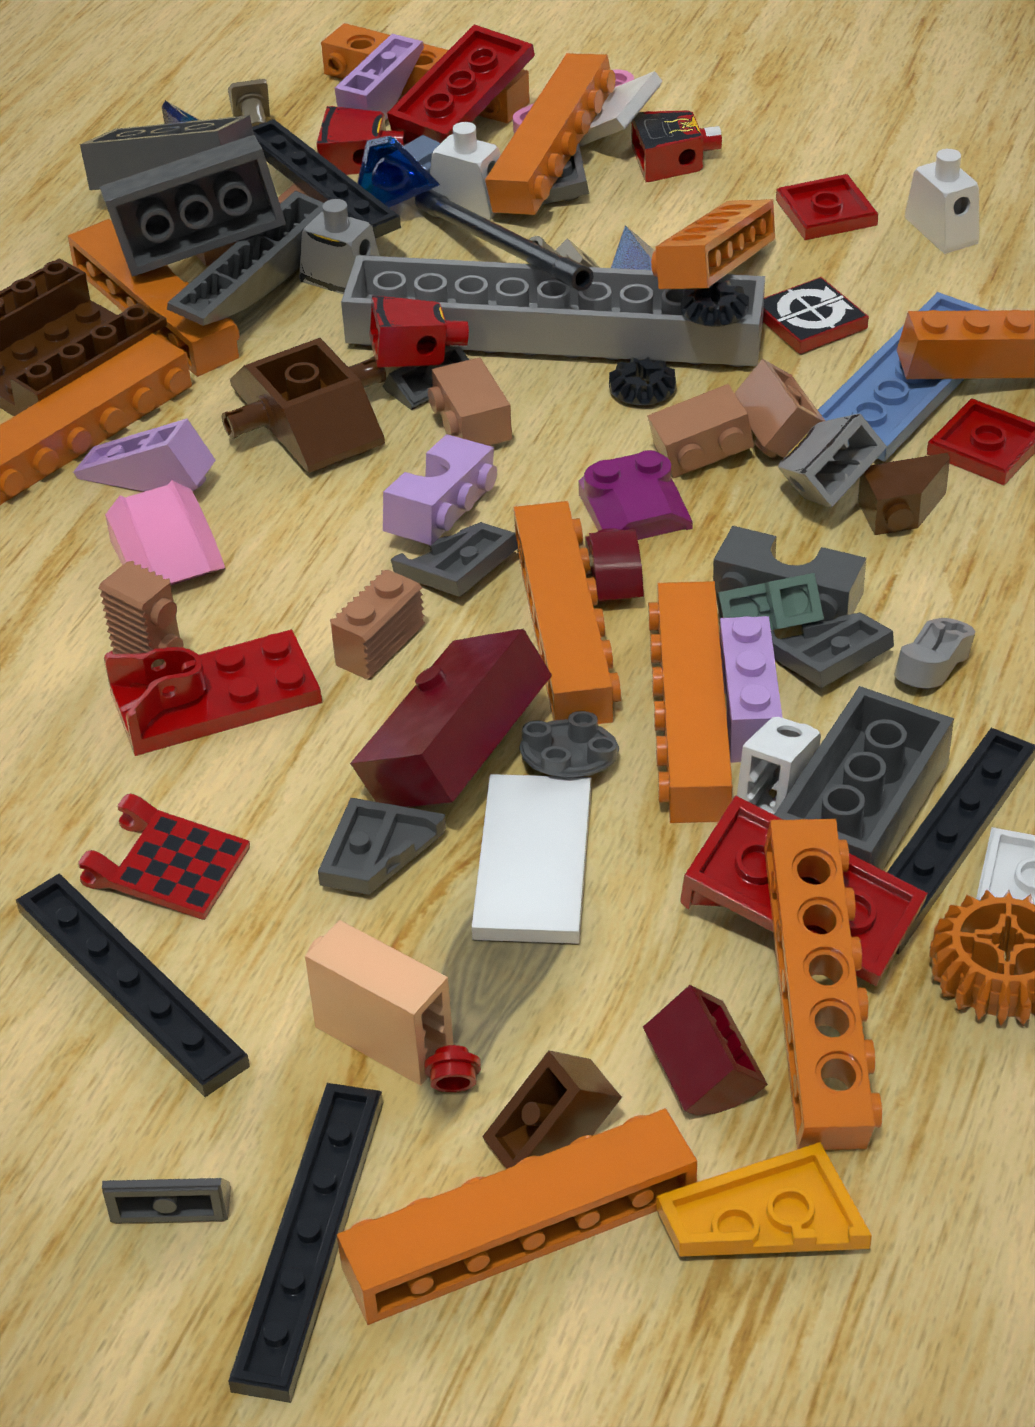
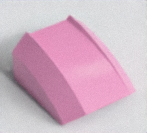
M173 480L166 486L128 497L119 496L105 514L110 542L122 565L128 561H134L135 565L141 564V567L148 568L149 572L155 571L156 575H163V579L170 578L171 585L225 569L220 551L195 495L190 488Z

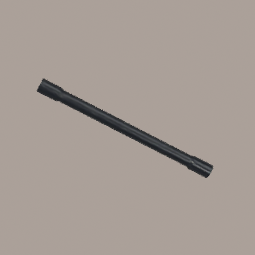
M430 188L420 189L415 196V204L418 209L436 218H442L553 275L558 281L578 291L588 289L593 282V271L589 267L569 257H562L450 201L446 196Z

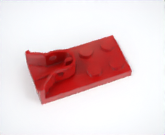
M474 24L387 112L391 131H405L406 144L422 135L442 143L449 135L453 134V126L460 122L471 123L535 56L533 44Z
M292 629L200 655L183 647H167L153 649L147 653L113 654L110 651L104 656L110 692L135 756L322 703L319 684ZM157 659L164 660V663L160 666H151Z
M735 795L684 875L680 898L681 904L687 909L691 905L725 907L773 932L764 846L770 820L783 819ZM849 853V867L847 872H843L845 888H853L855 895L854 921H849L851 937H859L862 949L861 969L855 972L857 977L877 987L924 905L928 893ZM811 877L801 878L808 884H821L818 880ZM806 926L813 933H827L826 930L819 926Z

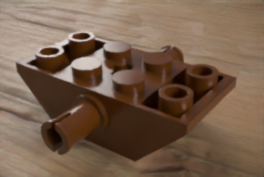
M321 338L303 343L246 364L230 378L231 386L248 405L229 412H223L221 416L224 429L231 439H235L242 434L264 426L270 429L308 473L326 468L331 464L385 444L384 434L364 388L385 382L386 370L385 367H377L374 356L348 367Z

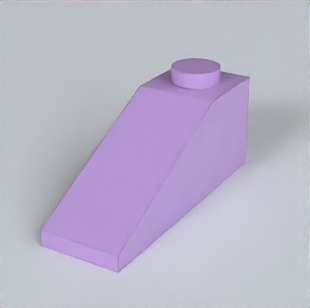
M391 34L335 87L337 107L381 111L384 113L386 120L388 118L387 112L396 104L424 48L423 41Z
M183 419L94 446L73 473L80 480L144 492L166 486L171 480L194 491L206 481L205 474L216 460L189 420Z

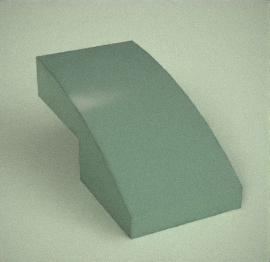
M815 573L716 593L720 618L769 616L771 630L824 620Z

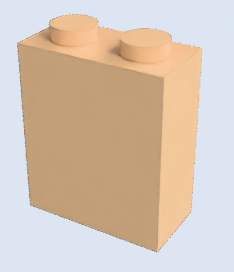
M341 920L324 936L318 937L310 945L305 955L315 1027L421 1086L428 1078L424 1072L425 1060L434 1055L438 1048L454 1045L448 977Z

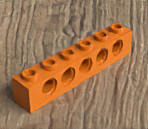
M346 23L342 24L321 42L324 74L344 79L390 35ZM423 43L424 48L400 95H405L448 50ZM522 69L478 116L509 123L516 111L525 108L530 103L529 71Z
M773 199L726 201L655 246L656 251L652 254L651 267L653 275L658 277V288H709L775 239Z
M836 819L770 820L764 850L797 1149L821 1142L824 1150L867 1149L874 1128H880L882 1125V1103L880 1094L878 1092L871 1093L869 1074H874L875 1049L872 1039H864L862 1022H866L868 1019V995L865 987H857L855 971H860L862 964V949L859 937H851L849 921H854L855 895L853 888H845L843 872H847L849 867L848 843L846 839H838ZM811 877L818 880L821 884H808L801 878ZM806 926H819L826 930L827 933L816 934L808 930ZM811 976H826L830 978L834 982V984H819L815 980H813ZM830 1026L836 1029L841 1036H825L817 1027ZM836 1078L842 1081L848 1089L843 1091L833 1090L825 1085L823 1079Z

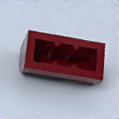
M692 985L686 987L643 1026L684 1111L687 1113L708 1115L729 1110L746 1102L768 1085L724 1001Z

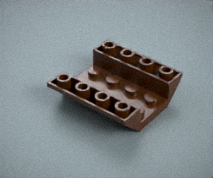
M60 258L48 262L43 268L25 278L16 280L11 286L0 291V408L10 415L16 416L149 335H156L167 326L166 317L141 303L128 307L124 312L116 315L90 300L85 272Z

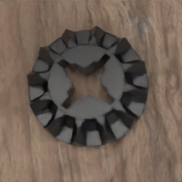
M728 280L723 283L716 282L709 288L685 289L683 299H681L683 315L694 323L709 327H720L738 322L745 317L749 310V296L744 294L743 287L732 286Z
M649 356L645 360H637L632 357L629 363L619 362L617 363L616 370L609 372V389L617 399L629 404H656L668 399L675 392V369L667 367L663 360L653 362Z

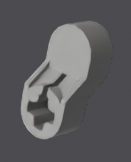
M936 618L927 621L914 642L901 647L894 676L901 682L918 688H934L943 685L955 665L968 659L975 636V629L967 623L951 618Z

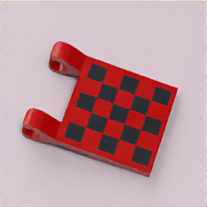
M126 794L117 806L118 810L123 812L119 818V825L127 831L143 832L120 866L97 851H86L78 862V867L84 869L80 875V882L91 889L112 888L205 920L248 852L250 841L157 810L143 798L135 794Z

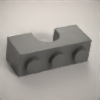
M732 525L713 561V581H715L716 593L815 573L824 620L820 621H831L840 616L854 614L864 592L866 557L821 547L817 556L811 562L803 565H788L775 559L777 536Z

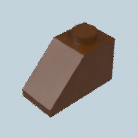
M948 453L875 464L868 467L860 476L858 503L874 535L919 528L946 494L950 464Z
M548 1050L482 1137L506 1169L527 1157L542 1156L568 1146L582 1136H593L621 1100L622 1096L591 1059Z

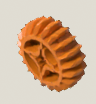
M1009 889L1003 897H995L986 890L980 901L966 895L961 906L950 905L948 912L945 913V918H940L934 928V936L930 943L929 951L933 980L940 982L943 997H956L955 1002L957 1003L958 1011L969 1007L974 1008L978 1021L986 1014L997 1017L1000 1026L1007 1017H1015L1024 1026L1030 1018V1014L1035 1015V905L1031 894L1025 899L1020 900L1013 898Z

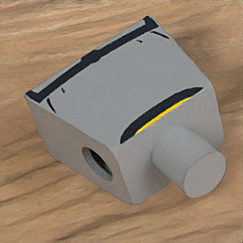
M331 199L323 204V212L317 215L304 228L301 241L299 274L300 282L340 294L345 292L357 255L379 256L373 227L368 222L348 217L347 203L344 200Z
M853 414L819 422L814 425L798 444L787 453L786 457L779 463L778 468L804 499L827 507H833L887 446L861 414Z

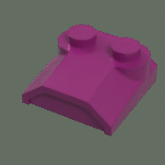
M645 450L633 455L598 461L585 470L584 476L578 481L579 496L598 531L609 528L621 530L635 529L637 538L640 540L679 530L693 529V521L671 478V462L666 456L656 451Z

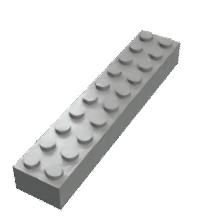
M357 255L341 301L345 343L372 346L369 336L372 296L436 301L441 304L445 320L468 321L467 347H461L462 350H478L486 353L513 352L526 355H564L570 358L579 356L602 357L609 360L631 359L632 357L637 360H645L649 356L653 362L663 360L688 362L694 365L708 363L726 364L734 367L757 366L764 318L765 276L726 274L718 280L717 283H723L728 280L732 286L743 287L744 294L749 296V310L745 317L738 322L720 327H709L687 319L681 311V299H683L685 289H659L658 277L653 275L652 270L589 267L593 271V282L588 289L578 291L531 264Z

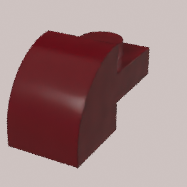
M609 528L599 530L596 533H589V536H585V546L588 549L591 576L595 578L598 601L644 597L642 564L636 530Z

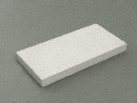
M490 774L472 920V940L579 944L591 777L569 778L561 776Z

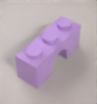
M446 434L426 452L425 477L404 472L383 491V531L432 545L445 531H449L466 511L471 510L474 503L484 493L493 488L497 477V467L493 465L494 447Z
M769 616L720 618V648L724 694H726L727 728L731 763L741 762L743 745L772 717L783 718Z

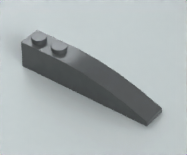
M294 191L280 204L286 225L237 241L167 303V310L204 326L232 316L264 298L300 268L302 232L317 215L323 212L324 203Z

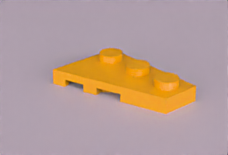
M821 1142L657 1195L656 1209L679 1257L870 1249L872 1235Z

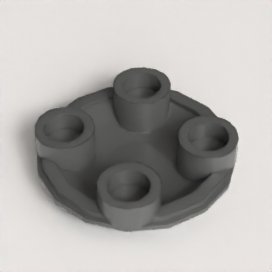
M586 711L574 712L565 720L527 722L523 725L522 741L519 746L523 760L533 769L548 775L569 778L589 776L606 770L616 761L619 753L616 738L606 729L598 726V718L595 714Z

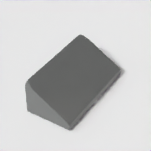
M445 346L444 362L442 364L402 366L388 374L383 388L387 393L412 410L429 401L428 388L433 387L432 369L469 360V358L460 346Z
M223 1178L102 1181L103 1196L110 1222L228 1220L231 1187L230 1182Z

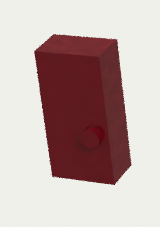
M524 628L453 640L434 664L416 677V685L350 764L375 802L402 807L451 803L457 798L533 701L552 674Z

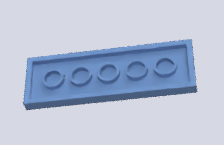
M939 292L919 310L990 311ZM903 326L818 409L825 421L853 414H861L887 446L877 458L882 461H886L964 380L906 379L897 353Z

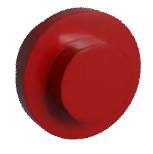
M460 1045L440 1047L435 1051L434 1055L428 1057L424 1062V1072L431 1080V1087L441 1092H461L476 1085V1075L481 1071L480 1058L473 1053H469L466 1047Z

